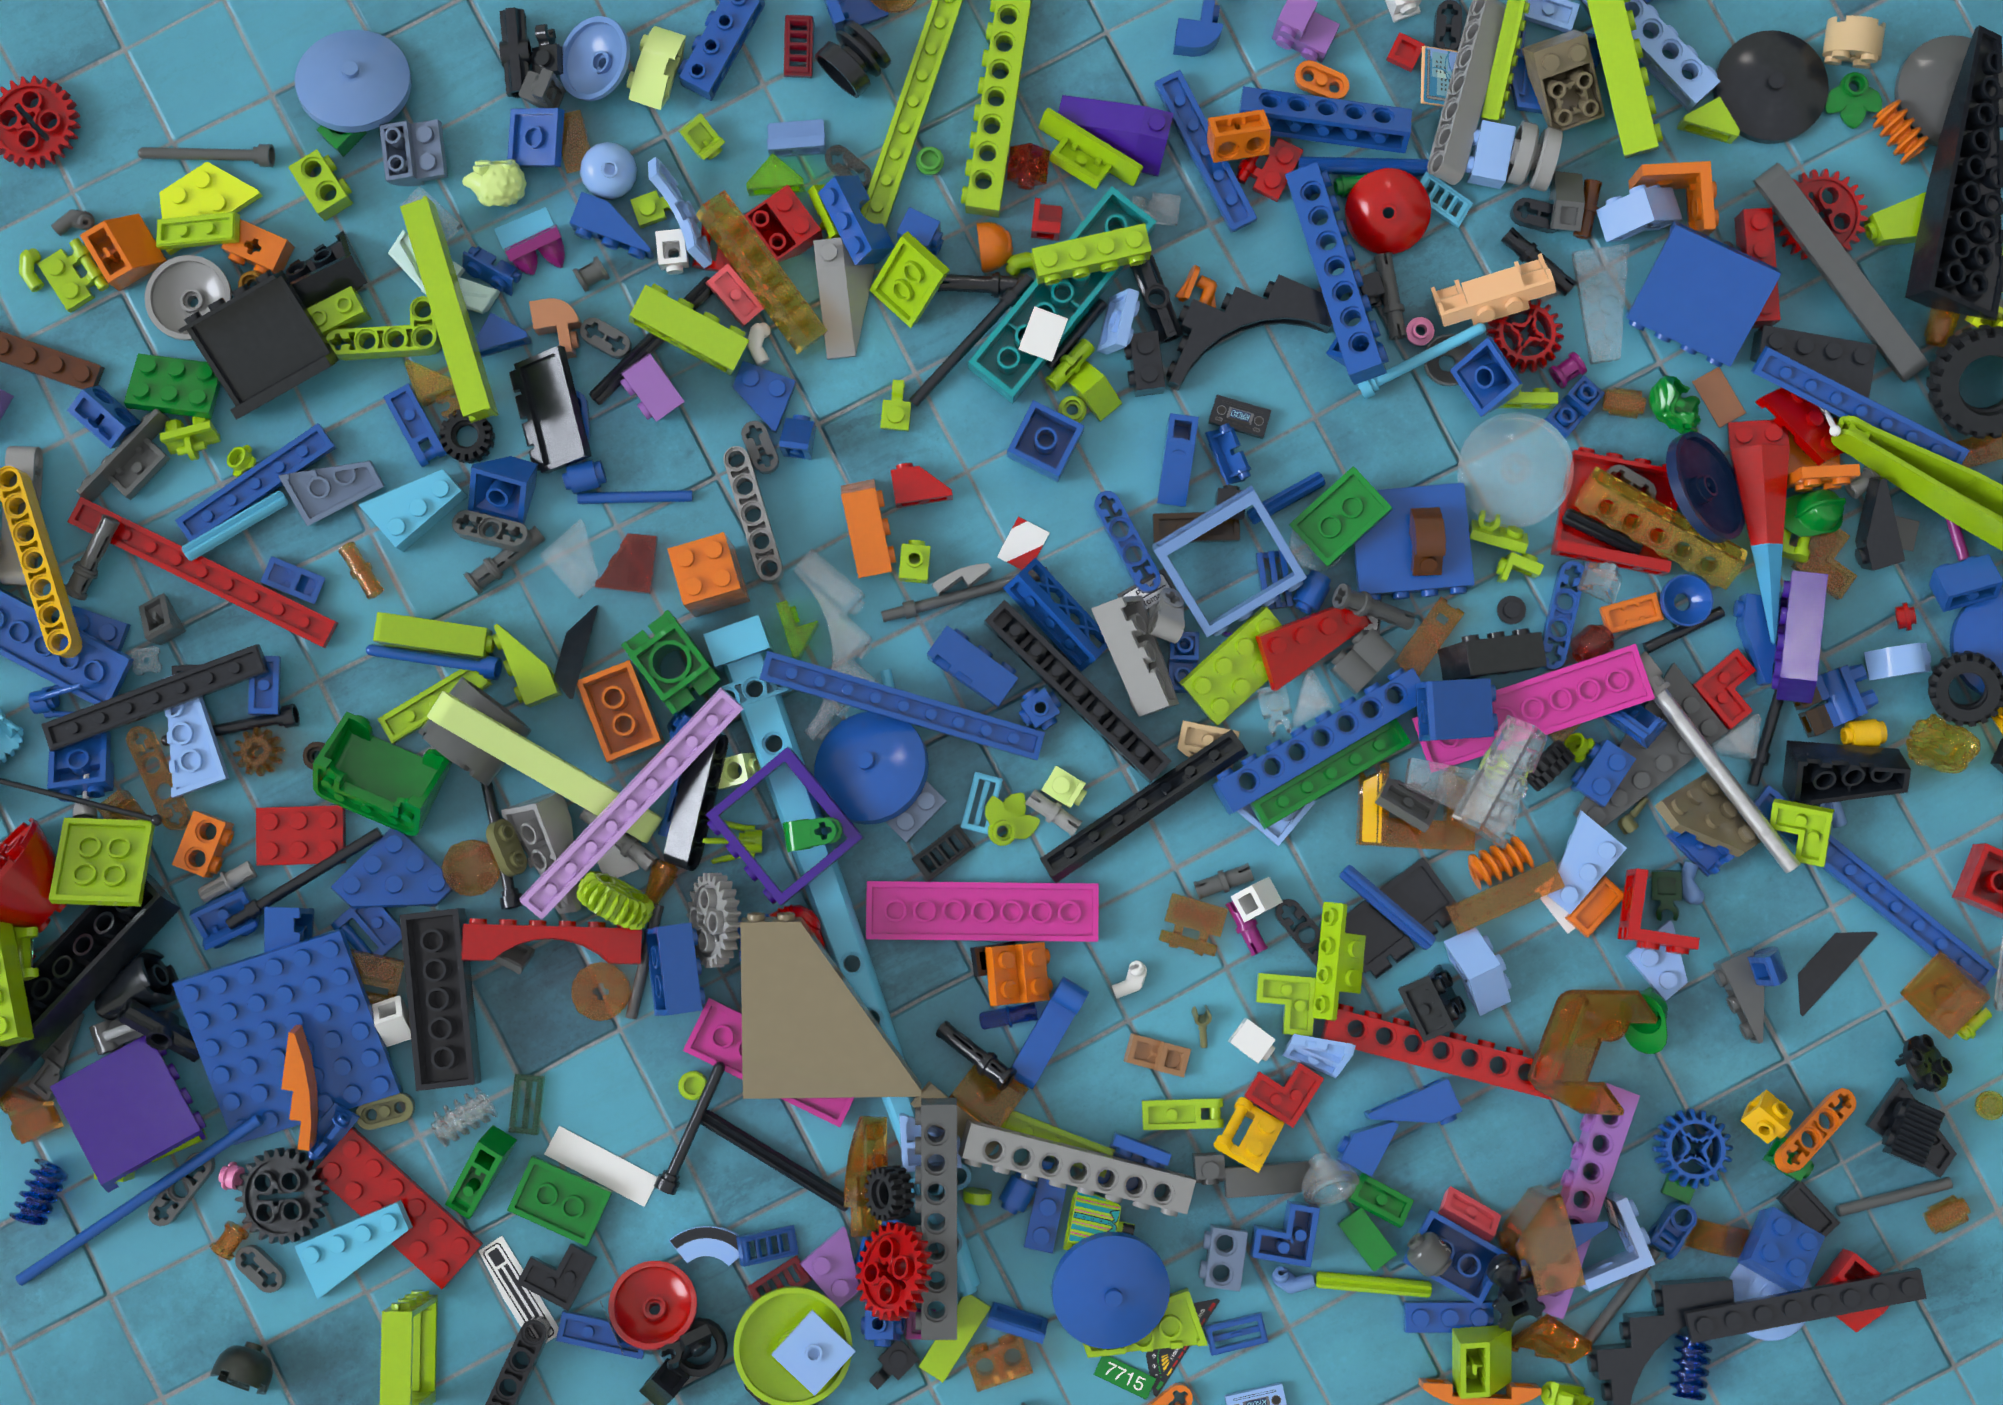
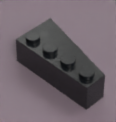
M1763 325L1754 332L1750 356L1751 361L1756 363L1765 346H1768L1869 398L1877 345Z

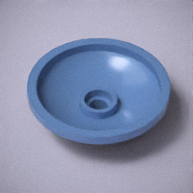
M604 16L591 17L578 24L570 32L562 47L563 74L560 75V79L564 88L572 96L583 101H596L609 95L622 81L629 64L630 44L623 27L616 21Z

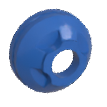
M1683 574L1672 578L1663 587L1660 594V607L1665 617L1672 623L1685 627L1695 626L1707 619L1711 613L1713 594L1709 585L1703 579L1695 575ZM1678 594H1683L1688 598L1689 605L1685 611L1678 610L1674 605V599Z

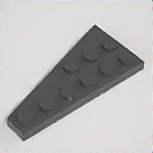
M1675 663L1671 664L1663 678L1664 681L1668 680L1671 684L1667 689L1711 745L1727 733L1728 730ZM1654 700L1648 701L1644 708L1667 722L1666 728L1647 749L1625 734L1618 747L1635 757V762L1605 807H1601L1584 796L1573 812L1576 818L1581 810L1604 828L1696 757Z

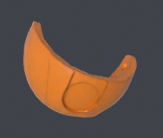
M976 223L982 272L995 271L1006 264L1008 258L1013 254L1012 236L1008 230L997 223Z

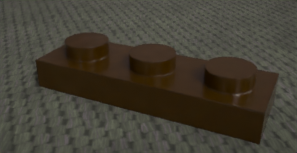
M1206 512L1153 514V544ZM1227 519L1189 543L1240 541L1239 519Z

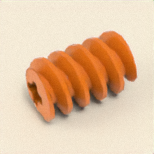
M1898 99L1883 108L1871 119L1877 117L1873 124L1874 129L1884 127L1879 134L1881 138L1891 136L1886 143L1888 147L1898 145L1893 152L1894 156L1904 153L1900 164L1904 165L1929 147L1924 146L1929 137L1927 135L1920 138L1917 137L1922 128L1921 126L1913 129L1910 128L1915 119L1912 117L1904 120L1908 109L1905 108L1898 111L1897 108L1901 103V100Z
M1517 836L1510 838V844L1507 841H1501L1499 848L1496 845H1491L1489 853L1482 849L1478 852V857L1475 854L1468 856L1469 872L1479 890H1482L1481 881L1483 880L1489 887L1492 886V876H1495L1499 882H1502V872L1504 871L1510 878L1513 877V867H1516L1520 873H1523V863L1525 862L1531 869L1534 868V861L1528 848Z

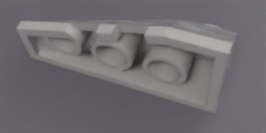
M841 238L813 240L827 360L856 357L866 305L869 299V289L875 272L874 264L855 265Z
M557 792L544 794L501 810L503 818L513 825L522 847L529 856L527 864L530 868L535 867L540 876L574 842L572 819L567 802ZM578 883L555 906L559 914L581 910L580 901L576 894L579 888Z

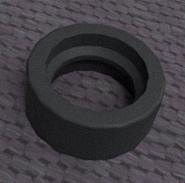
M695 1318L688 1332L707 1324L716 1342V1353L713 1359L702 1365L693 1364L682 1357L681 1364L678 1367L689 1376L703 1377L710 1375L720 1367L727 1355L728 1342L726 1334L719 1324L710 1319Z

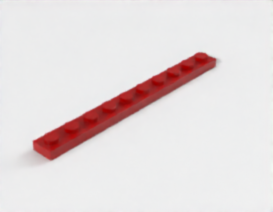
M80 496L67 521L68 523L94 534L102 515L111 516L120 522L111 539V544L326 648L338 622L203 556L190 561L183 553L181 545Z

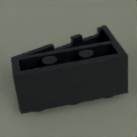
M1529 628L1514 630L1511 636H1505L1504 631L1489 633L1486 639H1479V634L1461 637V643L1438 649L1443 681L1464 678L1476 679L1480 678V676L1502 675L1547 666L1542 633H1530Z

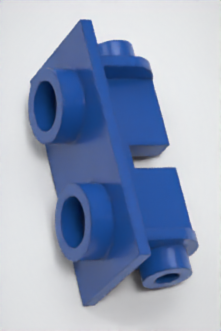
M472 246L468 253L463 252L462 267L467 274L485 281L492 288L500 292L503 291L510 296L513 295V282L518 283L522 277V273L519 272L517 267L502 259L497 266H494L493 263L496 261V256L479 246L477 248Z
M1229 423L1219 426L1217 430L1206 432L1209 447L1216 458L1226 485L1243 482L1246 478L1250 477L1249 471L1251 467L1247 462L1244 452L1240 451L1235 454L1233 449L1241 446L1234 427H1230Z
M335 1101L318 1121L316 1143L308 1151L307 1156L314 1161L323 1158L324 1155L327 1156L358 1121L360 1116Z

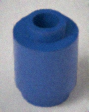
M592 459L566 466V473L562 474L566 490L572 489L573 494L599 488L601 484L607 483L601 460L594 462Z
M1311 570L1309 575H1306L1307 578L1303 580L1302 586L1297 589L1292 599L1297 603L1295 608L1308 615L1311 612L1319 611L1330 590L1329 584L1331 579L1315 570Z
M1020 1172L1011 1174L999 1196V1199L1003 1202L1001 1207L1014 1215L1018 1211L1024 1213L1037 1190L1035 1186L1037 1182L1021 1178Z

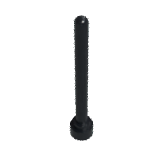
M289 704L281 706L280 715H263L212 725L215 736H221L277 724L285 728L296 727L300 724V717L296 705ZM167 734L163 735L161 743L165 746H170V744H167Z
M492 782L488 786L481 783L490 824L500 820ZM499 869L504 890L501 892L502 897L499 898L501 909L506 910L523 906L520 902L522 893H519L518 888H515L513 876H506Z
M719 1061L714 1064L668 1169L659 1174L655 1181L654 1187L664 1193L675 1195L680 1185L678 1173L725 1071V1064Z

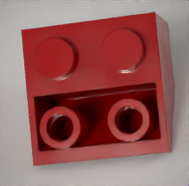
M788 184L742 216L743 221L775 264L801 255L814 245L813 240L823 239L821 228Z
M1843 1248L1815 1286L1881 1273L1856 1253ZM1889 1306L1835 1317L1854 1332H1858L1884 1314Z

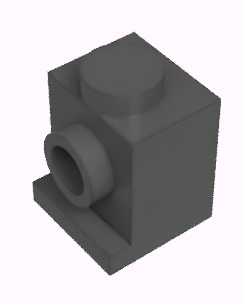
M1192 1153L1193 1173L1196 1183L1213 1185L1224 1181L1223 1178H1226L1223 1153Z

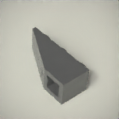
M1743 949L1713 963L1716 969L1713 974L1719 986L1724 987L1729 996L1726 998V1002L1730 1010L1734 1014L1737 1013L1741 1021L1739 1029L1746 1040H1750L1751 1043L1760 1044L1763 1042L1765 986L1756 984L1747 958L1755 955L1753 950Z

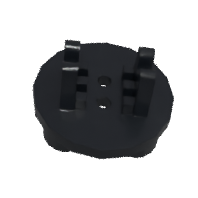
M1927 1034L1913 1036L1906 1040L1903 1046V1053L1894 1061L1897 1066L1906 1064L1907 1070L1916 1081L1913 1084L1916 1090L1924 1088L1929 1092L1942 1090L1947 1085L1948 1074L1953 1071L1950 1061L1941 1055L1934 1045L1933 1039Z

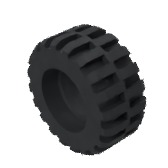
M1979 325L1977 329L1969 327L1963 329L1962 334L1959 336L1953 334L1947 339L1949 343L1944 348L1940 346L1935 352L1937 357L1935 361H1930L1928 367L1930 377H1926V386L1929 388L1927 395L1936 413L1959 433L1965 436L1969 434L1977 439H1984L1985 436H1991L1993 439L2000 438L2003 433V399L1989 407L1977 408L1971 406L1960 395L1959 381L1966 367L1976 359L1988 355L2003 358V327L1998 325L1996 327Z

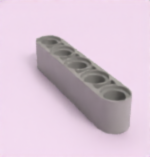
M9 446L6 450L5 466L15 467L30 476L41 509L43 453L41 448ZM17 475L11 478L10 487L17 483ZM25 502L21 503L18 507V514L24 512L26 508ZM2 509L0 581L3 585L27 586L4 509ZM31 529L27 533V541H30L33 538L34 529ZM38 558L34 563L35 568H38Z
M732 446L724 453L723 460L756 572L763 582L776 584L783 578L784 568L753 464L743 447ZM742 455L745 457L744 464L737 468L730 465L732 457ZM743 482L753 484L752 491L747 495L738 492V488ZM751 509H759L761 511V517L756 522H750L746 518L747 513ZM760 536H766L770 541L769 545L764 549H757L754 544L755 540ZM768 563H774L778 566L777 573L771 577L763 575V567Z

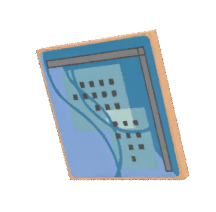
M1422 46L1421 104L1443 107L1458 51Z

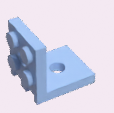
M1616 1192L1606 1194V1197L1612 1201L1621 1231L1618 1229L1617 1231L1626 1251L1580 1270L1576 1283L1589 1292L1655 1265L1647 1246L1651 1244L1650 1238L1645 1228H1640L1636 1220L1639 1213L1632 1199L1628 1200L1627 1197Z

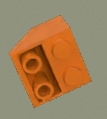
M139 213L104 220L80 234L106 281L118 291L155 271L161 264L167 261L163 252L156 247V240Z

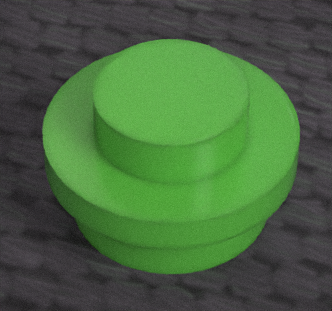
M925 147L918 152L916 166L921 173L935 175L943 168L944 157L939 149Z

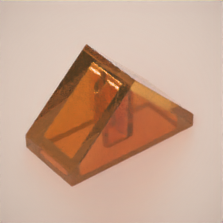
M1697 1218L1696 1225L1686 1238L1685 1246L1721 1256L1739 1258L1748 1238L1749 1229Z

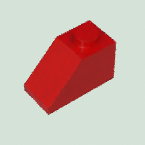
M902 463L896 465V469L891 470L896 508L953 500L952 489L920 466H913V463Z

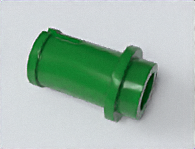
M1368 173L1349 177L1339 175L1333 181L1335 195H1341L1342 198L1346 197L1356 182Z

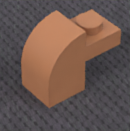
M555 298L529 301L533 329L538 336L557 332L559 345L565 347L567 359L577 357L575 349L580 348L577 331L572 330L579 329L582 322L574 309L568 303Z

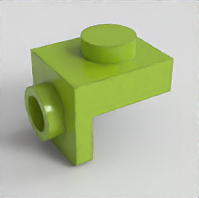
M701 113L678 130L698 158L703 160L706 158L711 160L722 151L721 146L725 143L724 139L718 136Z
M1511 552L1506 558L1501 557L1496 567L1495 573L1499 574L1497 582L1504 583L1507 581L1511 569L1535 579L1540 576L1544 565L1538 563V558L1531 554L1518 555Z

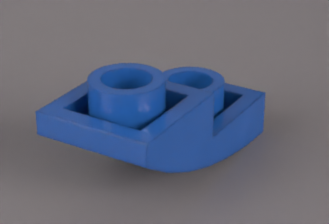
M1583 375L1543 422L1565 440L1605 393Z
M1183 631L1180 640L1176 644L1169 643L1168 673L1175 693H1187L1179 682L1198 666L1199 632Z

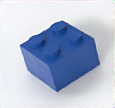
M1033 400L1007 450V457L1058 482L1084 432V425Z
M1775 1207L1763 1209L1757 1215L1737 1262L1787 1291L1803 1289L1825 1236Z

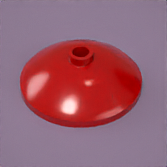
M1382 168L1363 176L1351 189L1345 206L1346 224L1355 241L1371 252L1377 254L1384 253V255L1386 253L1397 254L1415 245L1426 232L1431 217V203L1425 187L1412 174L1396 168ZM1387 207H1391L1394 210V214L1390 218L1383 216V210Z
M663 1261L642 1262L624 1272L614 1284L608 1302L610 1322L618 1336L627 1344L642 1350H660L666 1344L678 1342L680 1336L686 1334L691 1328L697 1313L695 1288L689 1277L673 1264ZM653 1306H660L661 1309L658 1314L653 1315L650 1313Z

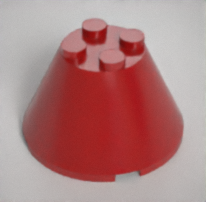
M30 818L28 820L31 822L30 825L23 822L0 844V922L10 923L16 927H37L38 932L41 933L50 923L51 919L49 917L56 910L60 913L67 904H52L49 901L57 856L38 821Z

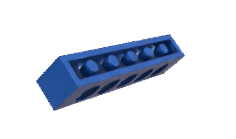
M1245 86L1242 89L1239 113L1264 109L1271 128V136L1406 153L1411 134L1412 109Z

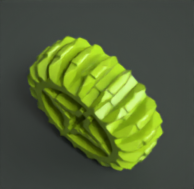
M589 871L578 885L579 888L576 894L582 905L596 913L597 916H601L606 921L613 922L615 925L618 924L623 928L631 930H642L653 915L652 912L655 907L652 900L643 894L641 890L636 889L633 885L617 877L610 876L607 873L603 874L600 871Z

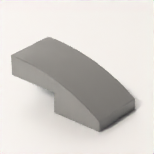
M988 563L967 566L932 583V588L938 596L944 594L961 580L969 588L992 572V568Z

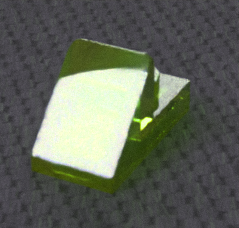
M785 600L776 603L792 657L800 660L813 638L819 622L814 621L796 627L795 623L800 622L796 606L790 607L789 602Z

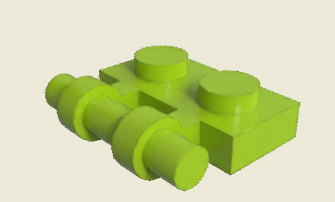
M79 238L69 243L74 251L71 256H68L63 249H60L37 263L62 304L70 313L95 298L89 288L96 285L101 292L109 287L99 267L91 258L92 255L89 250L82 244ZM81 264L87 271L86 276L83 278L76 269Z

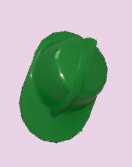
M1818 489L1810 493L1789 497L1786 499L1784 528L1800 537L1835 532L1842 526L1846 499L1840 498L1829 489Z
M1653 987L1625 995L1621 1001L1625 1038L1639 1052L1655 1054L1661 1051L1667 1043L1668 1036L1666 1023L1668 1006L1666 1001L1654 992Z

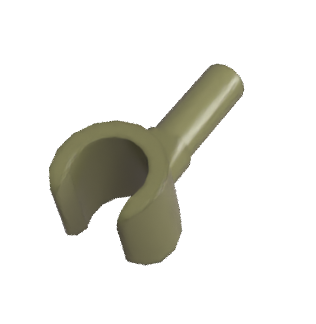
M1643 797L1629 814L1618 820V826L1624 835L1632 833L1639 827L1634 818L1638 816L1649 802L1647 798Z
M1205 1005L1206 1011L1203 1015H1198L1195 1006L1191 1011L1195 1023L1198 1025L1201 1048L1208 1047L1206 1029L1212 1020L1207 1005Z

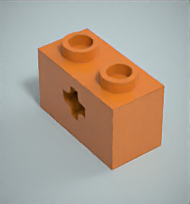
M240 219L239 242L222 244L221 248L229 254L228 259L236 264L244 266L246 262L255 266L253 270L258 273L264 274L271 270L273 274H276L281 270L284 271L295 247L287 239ZM261 247L260 252H252L254 248L259 249Z

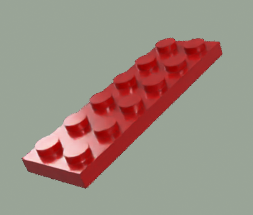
M355 1127L348 1131L343 1139L338 1142L315 1168L323 1169L318 1178L327 1179V1182L324 1184L361 1217L401 1200L413 1227L391 1244L440 1289H444L483 1245L476 1236Z

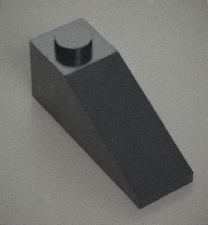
M1876 476L1869 478L1855 539L1857 547L1855 549L1856 561L1861 568L1871 571L1905 561L1887 479Z

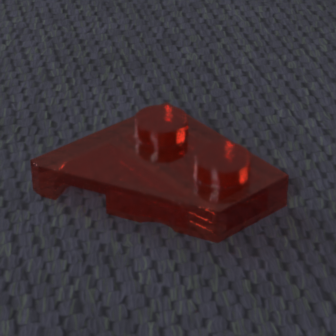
M628 533L620 544L617 553L608 562L609 565L600 579H597L595 582V588L651 594L658 537Z

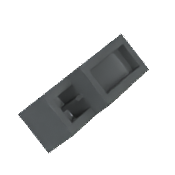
M1310 1161L1264 1163L1259 1173L1245 1165L1225 1166L1224 1190L1226 1198L1266 1196L1312 1190Z

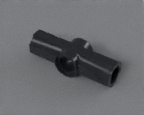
M515 7L505 8V10L499 11L502 41L499 42L501 63L505 70L506 94L508 97L521 98L519 91L527 72L530 71V65H532L531 45L529 39H527L526 15L524 9Z
M1153 255L1144 264L1130 266L1143 299V307L1149 314L1154 330H1158L1159 343H1168L1183 336L1170 301V293L1163 283ZM1159 294L1163 297L1164 302L1160 305H1154L1150 302L1149 296Z
M131 997L124 1003L117 1015V1020L145 1035L146 1043L150 1047L157 1050L170 1049L192 1062H196L200 1058L190 1030L179 1025L177 1015L165 1010L156 1012Z

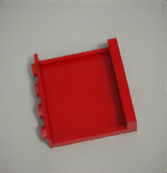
M1579 447L1578 450L1572 451L1568 455L1550 554L1659 576L1670 573L1672 561H1668L1678 504L1669 484L1666 464H1662V467L1651 465L1650 460L1635 458L1634 461L1625 460L1623 455L1617 453H1606V456L1595 454L1594 449ZM1614 465H1623L1654 484L1656 488L1655 499L1642 507L1629 503L1604 486L1603 475L1605 471ZM1620 472L1611 474L1614 478L1613 484L1616 485L1621 482L1627 485L1628 483L1620 479L1622 475ZM1644 486L1640 489L1631 487L1639 493L1638 499L1648 498V495L1645 494L1646 488ZM1572 508L1641 541L1643 548L1640 554L1623 552L1564 524L1562 518L1565 511Z

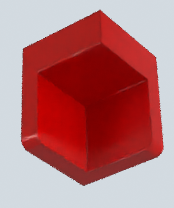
M1035 198L1031 238L1059 241L1063 208L1061 206L1040 204L1041 198Z

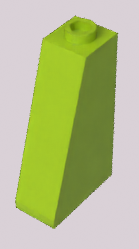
M1926 192L1875 212L1868 217V220L1864 222L1865 235L1869 240H1872L1874 247L1916 243Z
M377 612L373 641L383 646L474 658H486L489 656V653H493L495 648L492 631L485 627Z

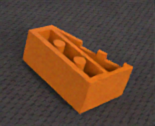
M874 479L841 485V497L858 578L892 572L891 563H896L894 547L887 545L886 535H891L888 518L882 519L880 508L885 507L882 490L876 491Z

